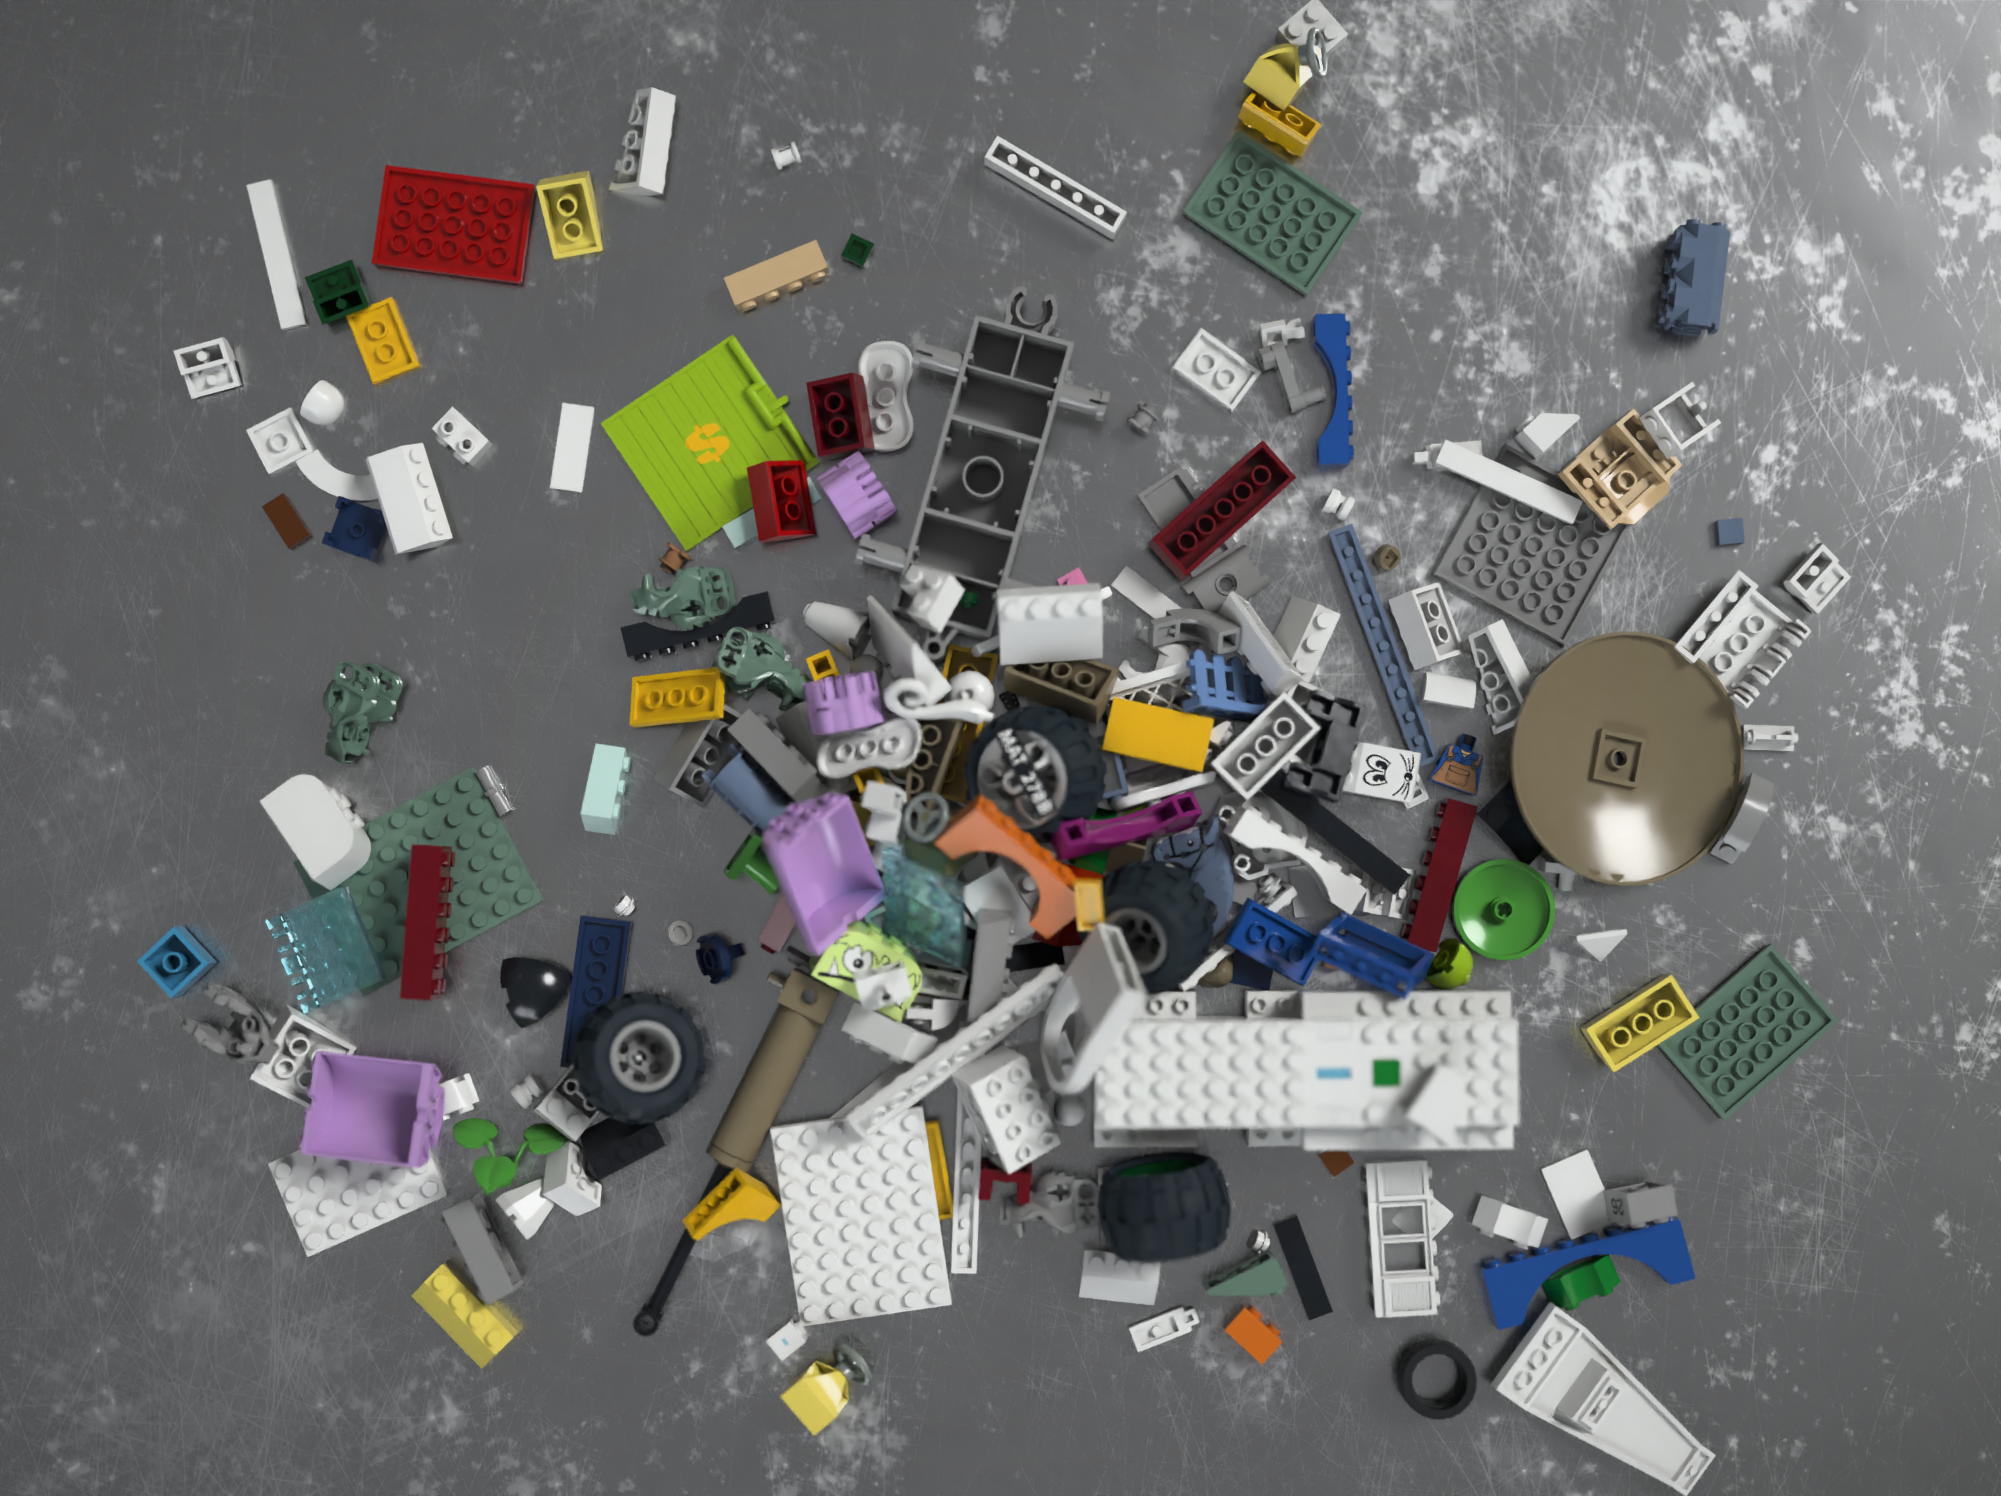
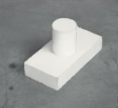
M1542 856L1541 867L1545 872L1560 873L1558 889L1573 891L1575 875L1579 874L1566 868L1551 856Z

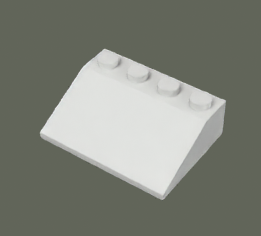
M1099 583L996 590L1000 665L1103 658L1102 591Z
M869 595L867 597L872 644L879 652L876 657L885 667L889 664L887 669L896 679L900 677L898 680L913 679L926 685L929 697L925 704L933 706L953 688L913 639L873 596ZM909 692L910 695H917L916 692Z

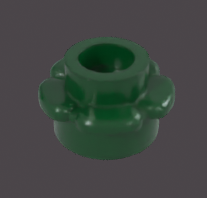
M964 591L958 601V606L973 608V604L979 603L977 602L978 594Z

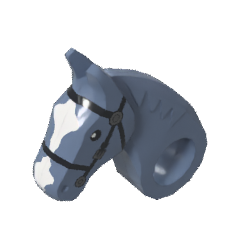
M1213 814L1210 823L1206 826L1191 827L1176 834L1160 838L1152 846L1154 860L1178 864L1184 869L1191 871L1190 879L1195 883L1198 881L1205 890L1204 897L1216 905L1218 912L1214 916L1212 923L1214 933L1223 927L1234 895L1233 867L1229 852L1219 835V814Z

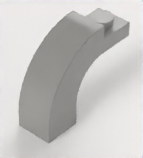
M1190 608L1167 610L1166 617L1149 620L1148 643L1152 647L1177 641H1195L1208 646L1219 655L1239 650L1241 627L1228 617L1212 611Z
M1754 773L1749 775L1740 789L1737 804L1729 822L1721 832L1718 840L1710 848L1711 854L1733 864L1740 853L1747 850L1766 816L1773 796L1774 783Z

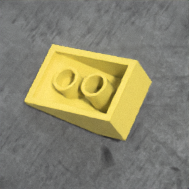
M589 171L540 179L536 187L554 259L603 251L595 195Z

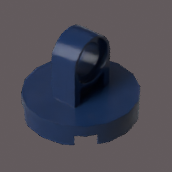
M708 933L697 939V943H700V949L696 950V958L704 976L709 975L711 978L709 982L712 984L725 982L731 974V959L745 955L742 943L726 948L722 939L715 933Z

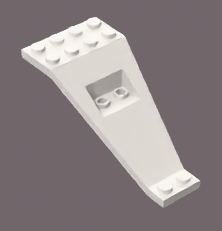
M1551 1302L1546 1306L1490 1384L1526 1411L1672 1486L1684 1496L1689 1494L1716 1456L1701 1445L1583 1325Z

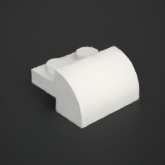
M224 337L173 351L180 373L184 375L191 399L242 385L234 362L236 358L230 344Z
M1818 543L1786 578L1784 586L1792 596L1798 597L1813 614H1819L1851 576L1838 564L1839 560L1823 543Z
M930 997V1003H912L907 1008L905 1016L911 1020V1023L925 1024L927 1019L929 1020L931 1030H938L946 1027L954 1020L958 1012L959 1000Z

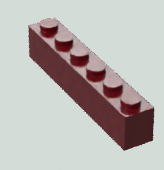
M1445 798L1444 802H1440L1438 805L1436 816L1439 817L1437 827L1433 826L1429 836V840L1432 841L1430 851H1425L1422 865H1425L1423 875L1419 874L1415 889L1418 890L1417 897L1411 900L1408 910L1411 918L1409 924L1405 923L1401 934L1405 941L1435 953L1437 952L1478 806L1451 798Z

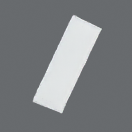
M562 403L550 488L582 492L594 407Z

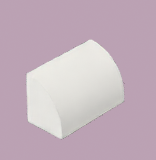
M1425 672L1420 701L1467 710L1474 708L1476 697L1475 680Z

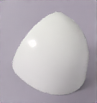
M321 380L313 386L305 397L300 415L316 425L332 424L339 419L343 412L344 399L342 394L336 387L325 380Z

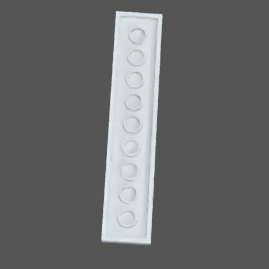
M1055 963L1053 966L1044 968L1038 977L1031 982L1022 984L1012 996L1000 1000L997 1007L990 1012L981 1014L976 1019V1022L968 1028L965 1027L959 1030L949 1042L937 1046L934 1053L927 1058L918 1060L908 1072L896 1076L890 1085L884 1089L877 1090L867 1102L855 1106L850 1114L846 1116L850 1125L866 1140L951 1078L952 1073L977 1059L1048 1007L1064 975Z

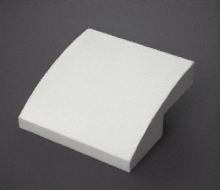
M1402 868L1410 874V877L1395 895L1363 871L1361 886L1366 888L1367 891L1358 903L1357 911L1408 920V910L1412 899L1416 870Z

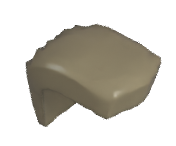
M1232 955L1225 956L1218 967L1203 975L1197 984L1206 988H1220L1228 984L1233 977L1234 960Z

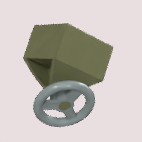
M926 792L917 795L909 802L904 811L903 827L908 835L904 838L906 863L909 866L948 879L978 856V851L965 853L953 860L934 844L935 839L943 832L947 822L952 818L949 815L947 803L936 793ZM925 800L935 801L940 809L927 810L921 802ZM915 809L918 813L919 823L917 828L913 830L910 819Z

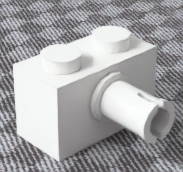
M903 960L853 973L862 1009H879L882 1006H887L888 1002L889 1005L906 1001L908 997L913 996Z

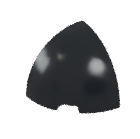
M513 957L503 959L500 984L501 988H506L509 997L506 1007L514 1021L521 1028L532 1025L548 1014L564 996L572 981L570 974L555 965L541 960Z

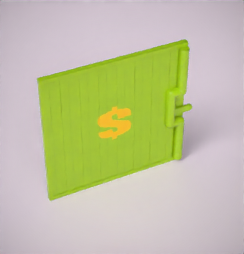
M734 334L601 422V425L686 552L723 528L722 526L753 508L747 467L764 461L804 460L807 472L820 463L782 407L789 401L788 397L784 395L777 400Z

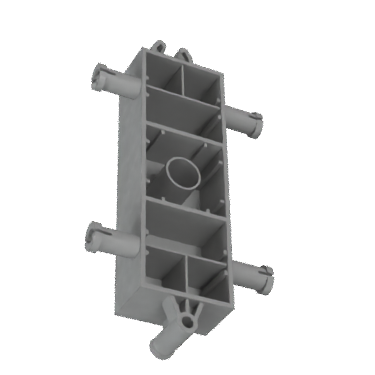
M1019 286L1010 293L1006 301L1004 323L975 315L965 354L926 344L927 340L918 339L915 348L917 351L914 352L911 368L919 370L920 367L958 377L909 549L870 539L871 535L863 533L859 543L861 549L858 548L855 558L856 564L863 565L865 562L902 573L892 605V612L895 616L913 620L907 613L913 600L900 586L911 564L949 573L966 592L978 594L977 602L979 603L973 604V608L958 606L957 603L941 633L924 629L925 641L922 650L933 665L942 664L946 660V647L957 633L984 641L992 638L998 618L996 590L1039 587L1011 579L1009 576L1057 407L1061 406L1096 416L1095 420L1102 422L1111 393L1106 390L1100 393L1065 383L1073 354L1074 342L1048 335L1057 321L1058 305L1055 296L1047 294L1044 297L1041 319L1033 323L1027 322L1020 315V308L1027 299V289L1024 286Z

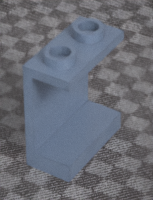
M1105 735L1095 737L1101 748H1103ZM1111 753L1120 789L1103 794L1102 801L1108 800V804L1128 794L1120 756L1115 753Z

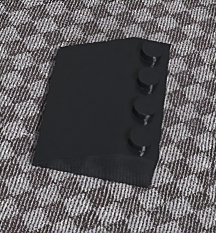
M1510 775L1477 809L1475 819L1518 861L1530 865L1544 848L1530 831L1522 816L1516 800L1512 776Z

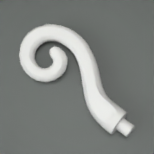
M900 679L889 684L884 691L886 706L892 712L904 718L915 720L959 718L976 724H981L982 721L990 723L993 719V713L986 711V705L972 700H955L933 706L918 707L927 702L929 692L927 686L917 680ZM904 691L917 693V695H906L905 703L897 697Z

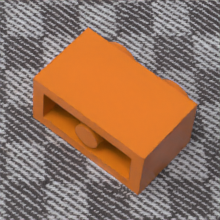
M1242 1304L1222 1327L1224 1331L1263 1365L1283 1343L1279 1337L1281 1332L1271 1323L1265 1325L1260 1320L1262 1315L1252 1305L1247 1308Z

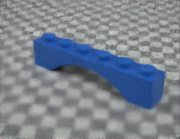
M1346 313L1315 314L1313 317V344L1327 362L1334 385V407L1331 418L1324 433L1316 442L1317 468L1347 467L1350 464V460L1354 458V447L1349 445V435H1353V421L1348 418V410H1352V395H1348V386L1352 383L1351 370H1347V361L1351 360V347L1346 346V336H1350V321H1346Z

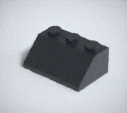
M609 1117L584 1130L580 1135L586 1159L598 1181L670 1143L659 1120L653 1123L630 1124L622 1123Z

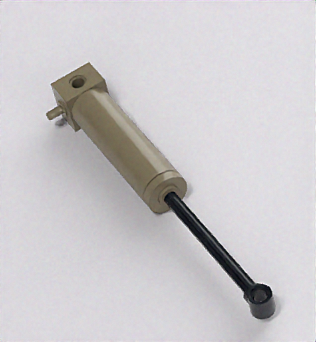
M799 968L793 969L787 978L774 972L769 973L767 981L781 987V994L777 1000L779 1004L706 1149V1153L714 1158V1161L718 1164L698 1204L730 1174L731 1170L738 1168L745 1173H749L822 1024L826 1022L841 992L840 990ZM806 989H810L815 993L816 998L814 1002L805 1000L804 991ZM685 1228L649 1303L645 1302L640 1312L634 1318L633 1327L640 1336L647 1337L653 1335L661 1325L662 1317L665 1313L662 1309L696 1242L691 1237L687 1228ZM643 1316H650L654 1321L653 1327H645L641 1322V1318Z

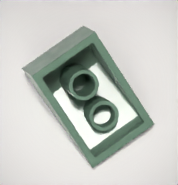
M1271 1250L1202 1283L1208 1296H1267L1270 1294L1271 1297L1283 1293L1285 1291L1284 1287L1289 1285Z

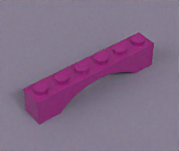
M1193 791L1170 796L1148 808L1118 818L1098 821L1077 819L1061 823L1062 827H1059L1057 834L1052 833L1050 836V842L1058 860L1061 861L1191 828L1201 816L1202 810Z

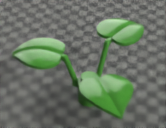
M470 1118L462 1120L453 1126L454 1139L460 1146L467 1149H477L484 1144L488 1146L490 1156H482L473 1164L475 1180L487 1195H490L499 1187H507L512 1183V1179L516 1175L517 1164L526 1147L534 1154H546L557 1150L569 1141L550 1124H534L524 1131L523 1137L526 1141L521 1144L512 1162L506 1156L495 1157L490 1140L497 1136V1129L491 1122L480 1118Z

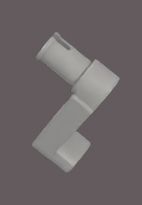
M1282 342L1257 349L1262 369L1264 371L1271 368L1275 369L1290 413L1306 409L1307 405L1318 401L1326 400V393L1322 384L1302 392L1299 390L1287 351Z

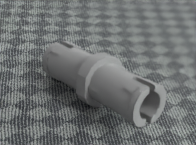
M485 766L476 771L475 773L485 790L484 795L490 799L499 817L511 812L513 809L502 791L504 788L502 784H498L490 767Z

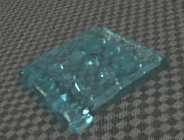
M891 846L884 847L881 850L882 868L886 871L882 876L883 899L885 900L884 907L888 910L884 915L885 932L957 967H961L966 962L964 883L901 855L899 849Z
M348 885L337 888L265 920L269 930L281 925L285 927L272 933L273 939H279L288 934L291 941L277 948L279 954L291 949L295 951L294 954L281 959L287 975L303 970L304 975L291 980L292 986L300 985L306 980L309 984L310 989L300 992L297 995L298 1000L311 995L314 996V999L300 1004L304 1014L387 979Z

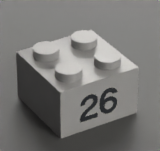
M1647 1181L1603 1190L1608 1221L1618 1222L1619 1226L1630 1225V1228H1639L1646 1226L1645 1222L1653 1220V1223H1664L1669 1221V1217L1678 1215L1672 1184Z

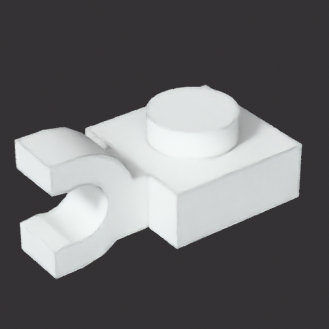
M1300 318L1289 321L1287 325L1284 319L1259 324L1262 348L1278 342L1288 346L1287 339L1305 337L1304 327L1301 326Z

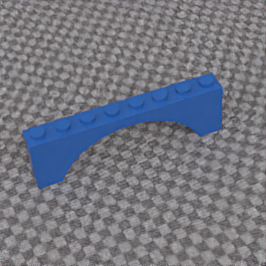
M1672 1216L1669 1217L1668 1222H1645L1646 1226L1639 1228L1629 1227L1622 1229V1226L1607 1229L1606 1234L1589 1233L1582 1236L1583 1240L1573 1242V1239H1567L1558 1242L1556 1247L1549 1248L1545 1245L1534 1248L1533 1253L1524 1255V1252L1510 1254L1509 1259L1499 1261V1258L1485 1261V1265L1480 1266L1479 1271L1494 1327L1501 1330L1523 1324L1528 1305L1540 1285L1562 1266L1587 1256L1611 1254L1636 1259L1650 1266L1670 1285L1696 1279L1680 1219Z

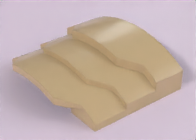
M1634 408L1606 429L1557 474L1573 493H1577L1586 505L1600 517L1610 530L1618 523L1634 525L1669 493L1670 476L1682 466L1675 455L1669 459L1666 458L1653 437L1645 429L1644 424L1639 419L1641 416Z

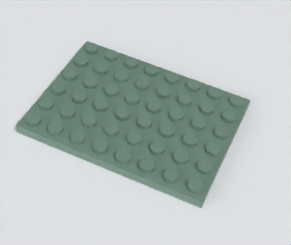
M474 767L366 823L362 828L371 843L369 859L360 870L333 890H329L314 881L300 860L293 862L363 996L393 982L402 975L412 844L452 847V852L456 854L455 866L451 867L450 877L454 879L452 893L449 892L448 903L452 904L451 917L447 918L446 928L450 929L449 942L445 943L444 953L544 901L489 797H485V790L475 773Z

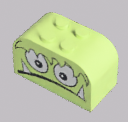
M860 920L849 923L847 925L848 931L819 956L815 954L811 956L809 960L811 975L860 1001L853 973L903 960L913 996L908 997L904 1002L892 1003L891 1005L888 1002L887 1006L876 1009L901 1022L907 1012V1008L912 1004L922 984V976L915 954L908 946L903 944L904 941L894 934L888 936L882 933V929L872 922H869L868 925Z

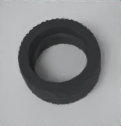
M1442 1339L1420 1341L1404 1353L1398 1366L1397 1382L1402 1397L1415 1412L1424 1417L1436 1420L1455 1417V1415L1463 1412L1473 1400L1477 1387L1474 1366L1464 1351L1449 1341ZM1434 1354L1446 1355L1453 1359L1461 1372V1384L1456 1394L1449 1400L1438 1404L1428 1403L1416 1394L1412 1384V1375L1417 1364L1425 1357Z

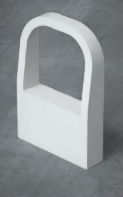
M1097 922L1065 971L1045 1013L1040 1034V1056L1051 1088L1057 1092L1074 1095L1086 1087L1146 998L1119 928ZM1080 1001L1090 1031L1065 1078L1058 1058V1039L1064 1022L1077 1002Z

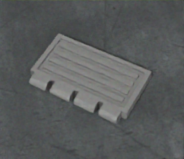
M1190 467L1183 471L1177 468L1138 494L1137 498L1161 531L1206 490L1202 485L1195 490L1192 486L1198 483L1199 480ZM1235 533L1189 575L1194 578L1235 551L1232 546L1240 542Z

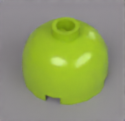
M1455 938L1448 939L1438 946L1441 950L1433 958L1425 977L1430 983L1440 989H1454L1465 985L1470 980L1473 969V959L1467 947Z

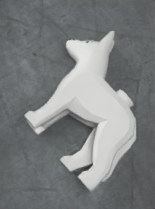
M1144 626L1138 636L1140 640L1159 654L1155 670L1189 660L1190 653L1198 649L1204 652L1206 662H1208L1210 655L1215 654L1214 651L1202 643L1195 649L1179 642L1152 647L1148 643L1149 628L1147 626ZM1124 659L1119 667V671L1126 679L1145 674L1132 669L1129 661ZM1181 679L1172 681V683L1178 685ZM1167 683L1162 684L1156 695L1169 701L1176 688ZM1182 683L1181 688H1184L1186 684ZM1152 687L1147 690L1154 693L1156 687ZM1178 690L1176 696L1178 697L1182 691ZM1139 691L1136 692L1133 699L1148 704L1152 695ZM1132 694L1126 695L1124 697L1130 698ZM1154 697L1150 705L1158 706L1165 702Z

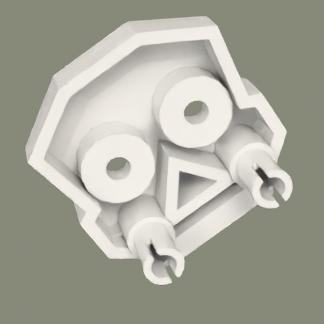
M1260 789L1246 801L1236 792L1221 796L1213 814H1219V835L1229 852L1234 873L1249 881L1268 875V870L1272 868L1301 864V861L1293 854L1279 848H1271L1269 853H1264L1262 847L1251 849L1240 843L1237 846L1236 841L1223 833V830L1239 806L1246 809L1249 806L1257 807L1262 813L1261 819L1266 822L1269 819L1276 822L1282 827V833L1287 836L1289 833L1295 835L1302 840L1300 845L1305 847L1308 836L1305 824ZM1212 814V815L1210 816V818L1208 819L1207 824L1210 823L1213 814Z

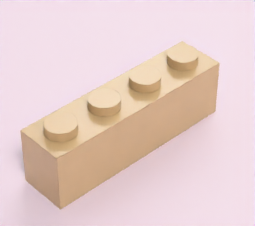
M814 240L729 275L724 280L737 311L740 309L747 311L756 307V303L764 299L772 301L780 296L779 293L789 290V292H793L802 288V284L810 280L817 282L826 277L825 274L829 273V269L817 240Z

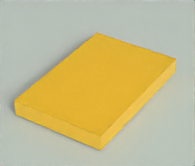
M393 297L374 303L369 308L346 316L374 386L421 367Z

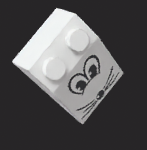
M1359 742L1356 750L1353 751L1351 758L1352 768L1346 776L1342 792L1412 803L1421 753Z

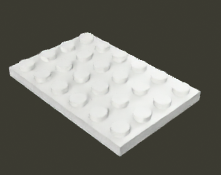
M301 1149L268 1163L307 1257L449 1195L431 1149L429 1150L430 1159L420 1168L300 1154Z

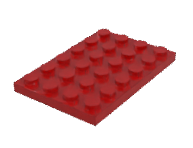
M385 165L372 264L383 267L522 284L536 186L522 182Z

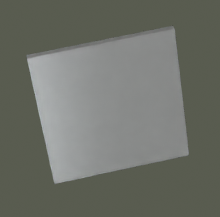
M1506 443L1503 444L1494 460L1495 462L1582 500L1557 475L1559 472ZM1481 485L1432 575L1556 644L1565 647L1631 525L1618 523L1610 530L1584 501L1574 523L1570 525Z

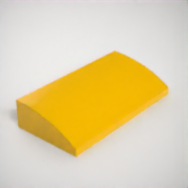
M1114 697L1102 751L1202 773L1214 719Z

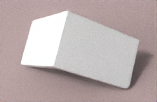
M569 1141L557 1150L547 1153L543 1195L575 1216H580L600 1207L602 1185L585 1174L586 1155L583 1149Z

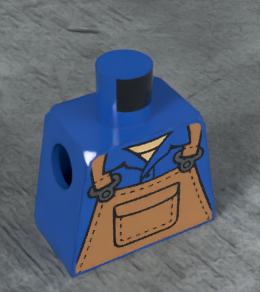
M1462 733L1458 746L1447 744L1429 774L1427 781L1469 796H1476L1483 755L1472 752L1477 738Z

